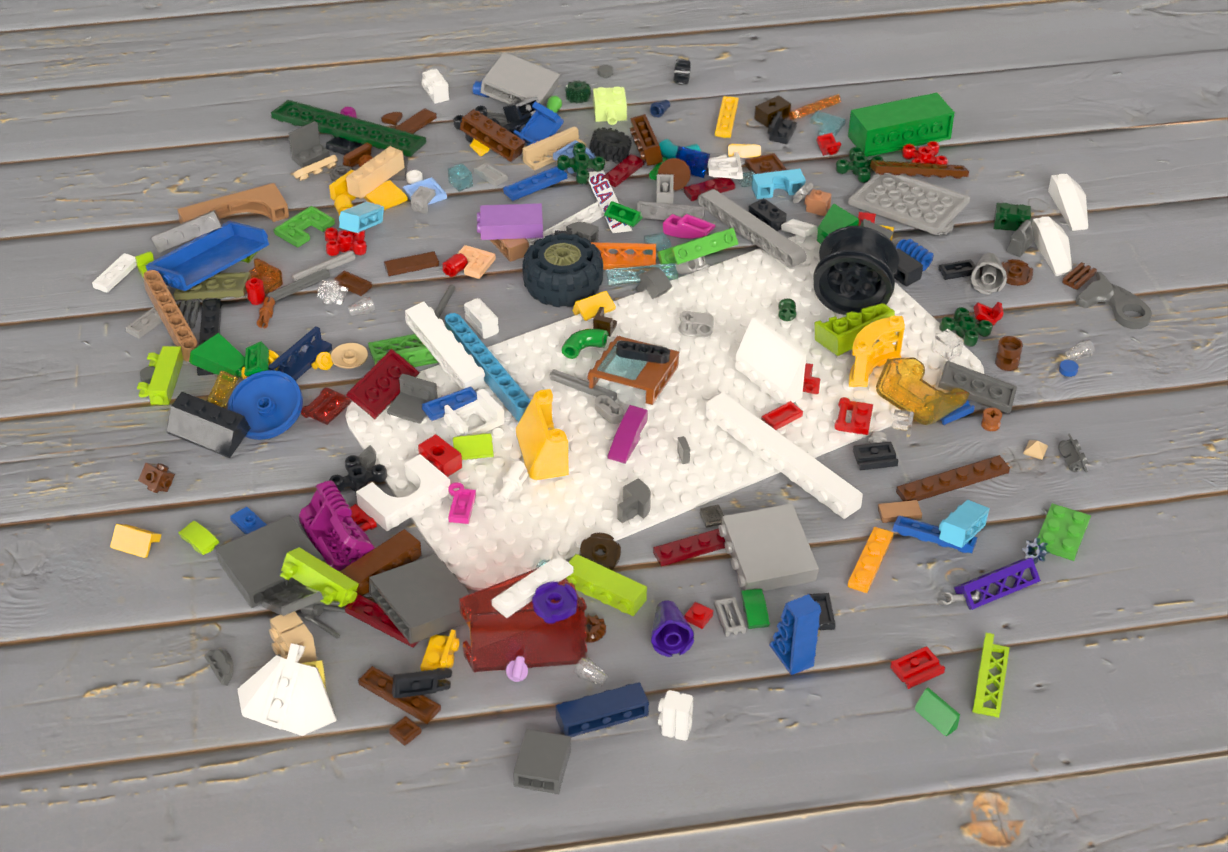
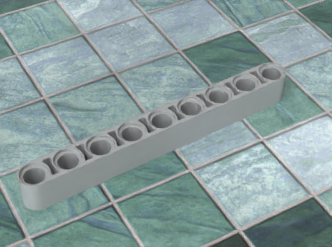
M715 189L698 195L699 205L705 207L707 212L730 228H734L736 232L785 266L792 268L806 261V253L800 246Z

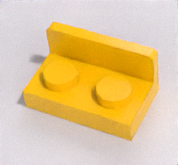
M451 629L449 636L434 635L430 637L421 664V671L453 667L454 651H458L460 639L456 637V630Z

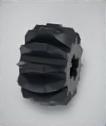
M677 59L675 61L674 82L676 84L683 85L689 83L690 60Z

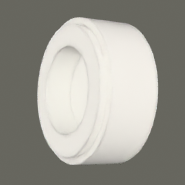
M418 170L409 171L406 174L407 182L412 184L422 181V172Z

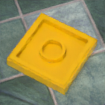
M390 180L382 183L363 197L367 202L384 206V210L408 201L407 195Z

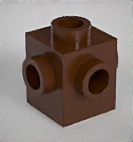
M145 463L138 481L147 485V489L154 493L159 491L168 492L175 474L169 471V467L164 464Z

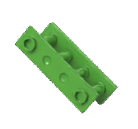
M730 228L658 251L657 255L661 268H666L738 245V240L734 228Z

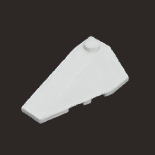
M1068 174L1051 175L1048 192L1071 231L1088 229L1086 195L1080 185Z
M1050 217L1034 218L1032 221L1034 243L1055 276L1067 275L1072 271L1068 236Z

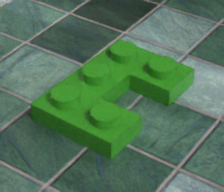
M310 206L274 228V234L298 248L310 240V235L303 230L313 226L324 232L327 228L335 225V219Z

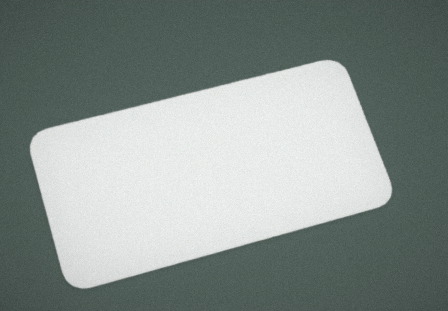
M818 230L807 237L795 235L788 239L800 246L805 251L807 258L805 262L792 268L785 266L759 248L671 280V289L657 298L652 299L646 289L643 292L613 301L616 306L615 310L604 314V317L616 320L617 326L611 337L608 336L605 348L586 347L581 350L575 359L565 357L561 349L571 334L579 330L593 329L594 318L585 321L581 314L487 347L530 400L537 391L551 389L553 394L552 420L554 429L564 431L568 439L569 475L542 480H534L528 476L520 490L514 491L507 503H502L497 499L496 495L504 485L503 478L512 464L519 460L524 463L516 437V426L519 422L484 381V385L475 389V392L477 393V391L484 389L504 409L505 424L483 433H490L492 435L494 457L462 460V468L448 476L450 484L458 482L463 484L464 489L476 490V498L469 524L449 522L448 516L454 498L450 494L418 512L413 517H410V519L434 554L441 561L445 562L447 568L456 575L462 585L472 590L492 591L519 582L557 555L566 561L571 560L575 554L579 555L582 541L586 540L593 533H606L614 537V541H617L780 473L775 467L764 461L759 455L749 450L748 447L706 417V402L722 392L759 419L763 415L782 406L781 403L777 402L772 396L764 392L758 385L750 381L749 378L735 368L736 353L753 317L758 318L806 355L805 364H813L812 377L821 379L819 394L802 392V398L794 402L803 411V416L776 430L813 458L928 411V403L952 393L938 387L946 360L984 374L983 365L951 333L941 332L939 329L940 323L895 283L894 292L886 306L895 311V316H903L905 330L901 348V361L873 368V372L868 378V387H849L850 370L855 362L852 350L837 356L815 341L814 322L821 320L824 323L834 316L837 319L846 316L835 313L824 306L814 291V270L820 262L819 250L821 244L817 242ZM786 298L792 299L796 303V317L791 321H783L779 318L778 304ZM684 311L710 313L714 318L713 333L708 337L681 334L678 330L681 324L680 314ZM617 336L680 352L677 370L653 405L646 403V390L601 378L596 384L617 393L615 402L623 408L624 415L630 405L648 410V421L640 433V440L626 464L608 459V453L620 423L613 424L608 422L595 410V396L550 379V372L555 369L589 382L587 379L589 370L594 368L596 361L600 360L603 352L608 349L610 342H613ZM617 355L605 373L635 380L647 364V361L622 358ZM441 365L420 371V374L416 377L437 383L438 398L461 390ZM846 397L850 401L873 404L868 435L843 432L835 429L834 425L838 419L840 409L838 405L840 398ZM352 401L348 405L345 415L348 427L363 450L369 445L375 449V465L381 464L386 467L387 479L385 482L395 497H406L418 490L406 478L404 463L418 456L419 444L437 434L453 447V437H458L454 429L446 424L444 417L431 421L426 416L422 423L418 424L387 414L389 405L376 419H373ZM847 410L845 421L851 423L853 412L851 410ZM471 414L462 419L468 426V431L485 424L477 414ZM678 437H686L689 444L690 462L688 464H682L677 452ZM639 478L651 491L650 512L644 519L636 515L633 519L621 523L617 519V505L623 502V486Z

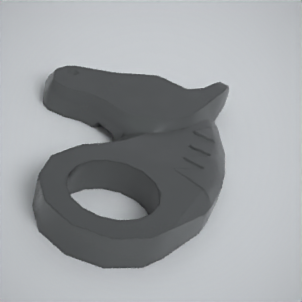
M1101 272L1095 274L1097 281L1091 282L1076 297V304L1083 308L1091 307L1098 302L1109 304L1116 321L1123 327L1142 329L1148 326L1151 320V309L1144 301L1128 290L1111 284ZM1135 311L1141 314L1143 317L1132 318L1125 315L1123 312Z

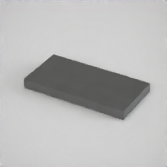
M947 360L938 385L941 389L986 406L997 408L1008 414L1011 412L1017 387Z
M296 584L262 598L260 601L264 608L285 616L322 600L323 596L317 590Z

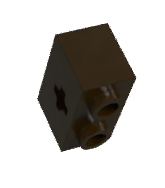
M779 95L755 106V120L768 128L770 124L772 125L773 118L777 116L779 111L782 112L783 120L790 117L791 103Z

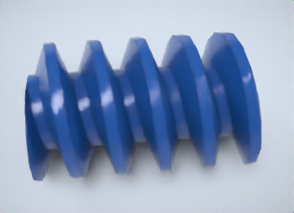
M902 239L896 246V248H899L923 264L922 271H925L933 260L934 254L926 248L924 249L923 246L912 239Z

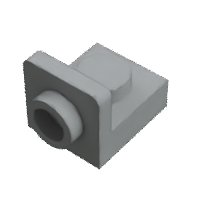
M420 186L411 196L412 210L427 214L428 204L435 197V190Z

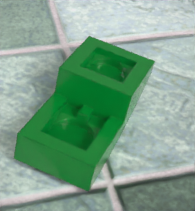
M742 590V603L746 613L748 629L769 627L770 622L763 590Z

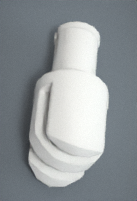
M522 461L514 462L503 478L504 485L496 495L500 502L507 503L512 493L520 490L529 476Z

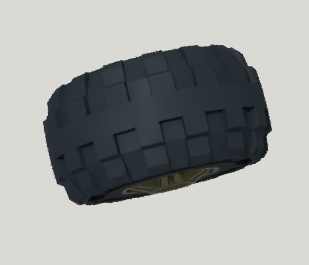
M566 233L547 235L545 238L535 241L534 245L529 246L524 255L522 264L524 286L527 287L528 292L534 299L540 300V303L553 305V307H573L575 302L596 295L603 282V258H601L598 248L591 244L590 240L581 238L579 235H568Z

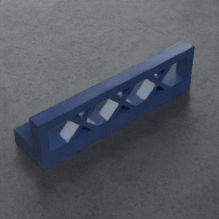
M315 326L268 366V371H275L279 366L277 371L288 374L296 381L312 367L311 364L316 361L319 353H329L332 350V344L322 340L320 328Z

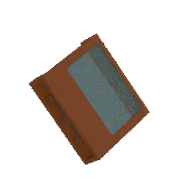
M617 336L613 342H610L608 349L603 352L600 360L596 361L594 368L589 370L587 376L589 388L593 389L600 378L646 390V403L653 405L677 370L680 352L669 349L670 360L664 364L622 358L616 354L618 342L648 343Z

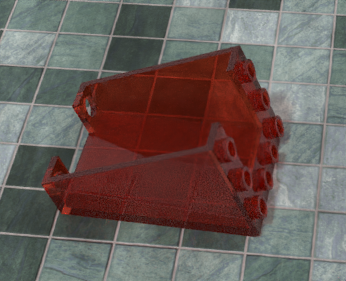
M538 568L459 598L460 614L470 628L471 646L467 640L463 642L464 657L474 672L506 670L508 664L516 660L517 656L525 658L524 663L528 668L583 664L586 662L585 653L587 652L585 639L587 638L585 610L587 606L585 600L577 594L576 613L552 624L546 623L543 618L535 613L532 601L508 618L492 606V599ZM566 578L558 583V585L563 586L568 584L576 591L574 584L569 583ZM554 599L551 600V603H558V602H559V601H555Z

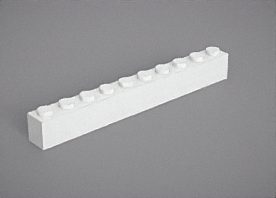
M724 392L706 402V417L710 421H713L722 430L728 432L736 440L748 447L749 450L755 452L764 461L775 467L776 470L786 475L791 481L817 498L819 502L829 507L834 513L845 519L861 508L863 493Z

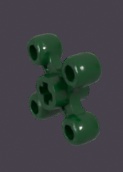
M577 142L573 146L574 158L560 155L556 163L557 168L560 170H566L571 167L577 173L576 181L579 184H586L588 182L589 172L587 169L593 168L594 171L600 172L605 167V159L603 157L597 156L594 159H589V156L585 153L586 146L581 142Z
M853 147L849 151L850 161L839 159L836 162V171L839 174H845L848 170H852V173L857 175L859 182L867 183L871 177V171L869 170L871 168V160L884 161L881 156H874L871 160H868V157L862 154L860 148Z
M958 307L955 310L954 319L951 317H943L941 319L939 329L943 333H951L953 330H956L957 336L963 338V343L966 346L973 347L976 345L979 335L987 337L991 334L993 324L987 320L976 323V319L969 315L968 309Z

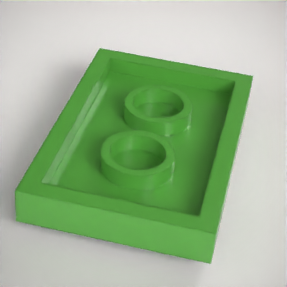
M1052 503L1038 535L1040 544L1046 542L1048 544L1045 547L1050 554L1074 561L1091 515Z

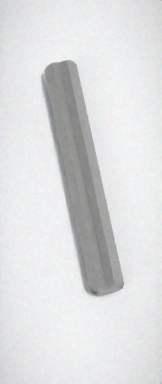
M348 251L294 273L292 280L295 282L324 268L331 270L355 260V254L353 251Z

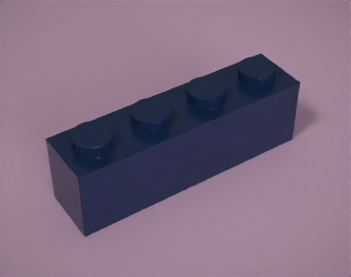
M640 682L627 684L623 687L606 690L594 695H587L556 705V720L563 735L571 737L649 716V701Z

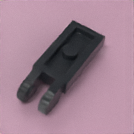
M443 667L436 670L396 674L393 676L391 694L394 698H402L449 690L451 683L445 679L452 676V670Z

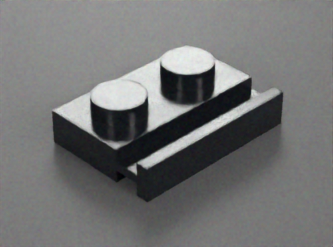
M891 441L853 446V453L857 464H859L860 471L898 466L899 460L896 458Z

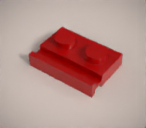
M927 646L892 661L890 668L899 679L906 683L908 689L945 672V666L939 663V659Z

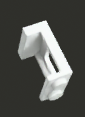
M484 389L477 391L476 401L454 411L448 405L444 406V420L447 425L454 429L458 436L483 434L505 424L504 409ZM471 414H477L485 424L468 431V426L462 419Z

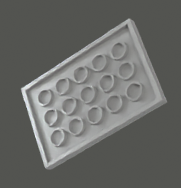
M885 173L884 175L875 174L849 198L848 205L937 235L970 203V196L903 174L892 175L891 173Z

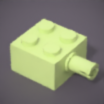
M599 87L593 89L595 122L607 121L608 124L614 125L617 121L627 120V102L624 87Z

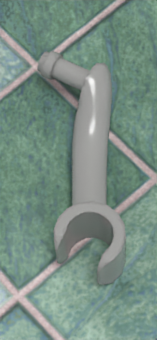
M976 591L974 595H971L973 601L980 599L978 597L980 592ZM944 592L941 594L946 596V602L944 600H939L938 602L940 605H949L953 601L966 600L964 594L952 595L950 592Z

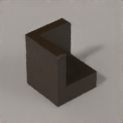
M600 307L593 319V329L607 330L608 336L611 337L617 326V321L613 320V318L604 317V307Z

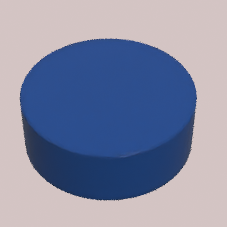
M1064 360L1060 363L1059 372L1066 377H1073L1077 374L1079 366L1072 360Z

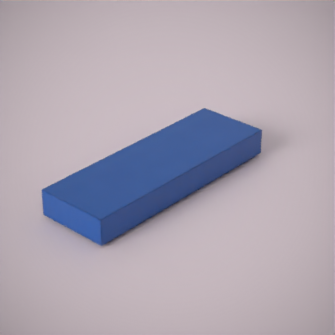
M468 387L422 404V409L429 419L434 421L444 417V406L448 405L454 411L476 401L477 393L472 387Z

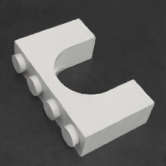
M420 454L404 463L406 478L418 488L415 493L406 497H392L384 493L373 482L356 491L358 506L386 531L398 526L449 494L450 479Z

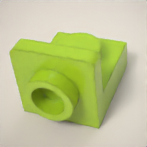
M151 251L135 257L138 271L143 278L144 273L147 271L146 265L154 261Z

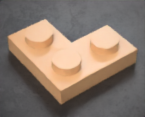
M464 245L458 252V254H464L468 260V265L464 268V274L479 279L496 259L495 253Z

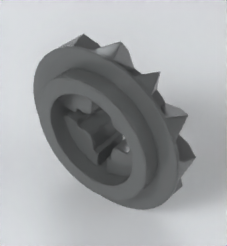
M346 165L337 166L329 173L331 181H336L350 170L355 171V169Z

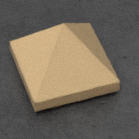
M1029 440L1024 454L1043 460L1048 445L1038 440Z

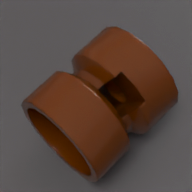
M1005 336L999 340L995 364L998 368L1005 371H1012L1018 368L1023 343L1020 339L1014 336Z

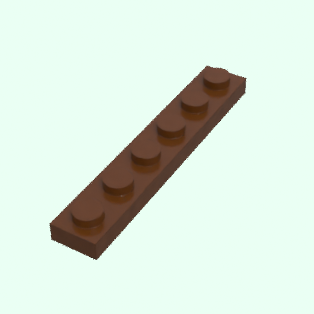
M871 160L870 165L875 173L880 175L891 173L892 175L906 174L908 176H916L918 174L924 177L936 175L940 178L952 176L953 178L961 179L962 177H968L969 170L964 165Z
M998 455L897 486L896 493L902 501H920L1008 474L1010 467Z

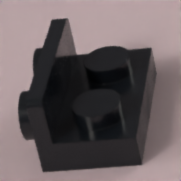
M779 111L777 116H774L772 125L770 124L768 127L769 141L788 144L797 128V122L783 120L782 112Z

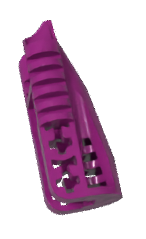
M325 481L316 485L317 490L311 502L300 511L299 521L309 540L318 552L322 554L326 563L340 572L375 549L365 532L351 518L352 511L333 481Z

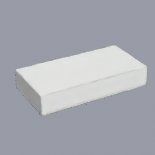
M791 219L781 225V230L807 237L817 232V226Z

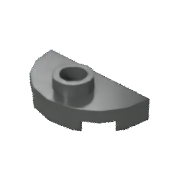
M210 650L205 655V658L221 685L228 686L233 674L232 657L225 650Z

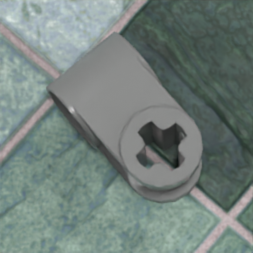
M704 256L678 265L676 264V270L679 274H686L709 267Z
M684 311L680 314L681 324L678 330L681 334L708 337L713 333L714 318L710 313Z

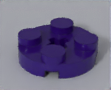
M558 582L544 583L535 591L532 599L533 609L546 623L552 624L556 621L564 620L574 615L577 611L576 591L568 584L563 586L558 585ZM554 599L555 601H559V602H558V603H551V600Z

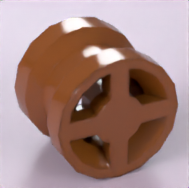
M986 408L981 421L983 429L997 431L1001 425L1002 412L997 408Z

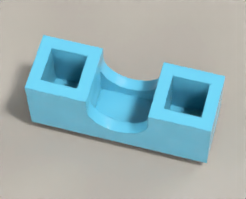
M801 169L753 174L752 190L756 199L772 198L774 189H784L788 195H794L806 183Z

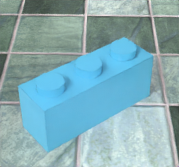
M366 201L341 211L339 228L358 233L383 222L384 206Z
M970 500L965 501L954 512H951L948 518L941 521L939 539L962 548L986 526L990 508Z

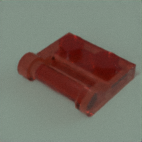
M325 387L317 398L308 406L302 408L301 414L305 418L311 417L328 425L351 404V401L347 396Z

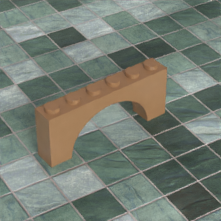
M275 183L177 209L180 224L213 210L216 211L219 219L245 212L265 215L273 222L289 218L287 203Z

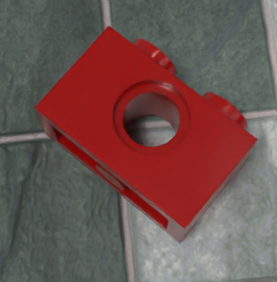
M437 434L418 445L419 454L445 476L448 477L462 468L461 453Z

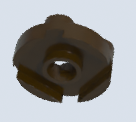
M597 532L582 541L579 555L613 571L620 560L621 547L619 543L617 544L614 541V537L611 535ZM598 549H602V552L605 554L598 555L596 552H598Z

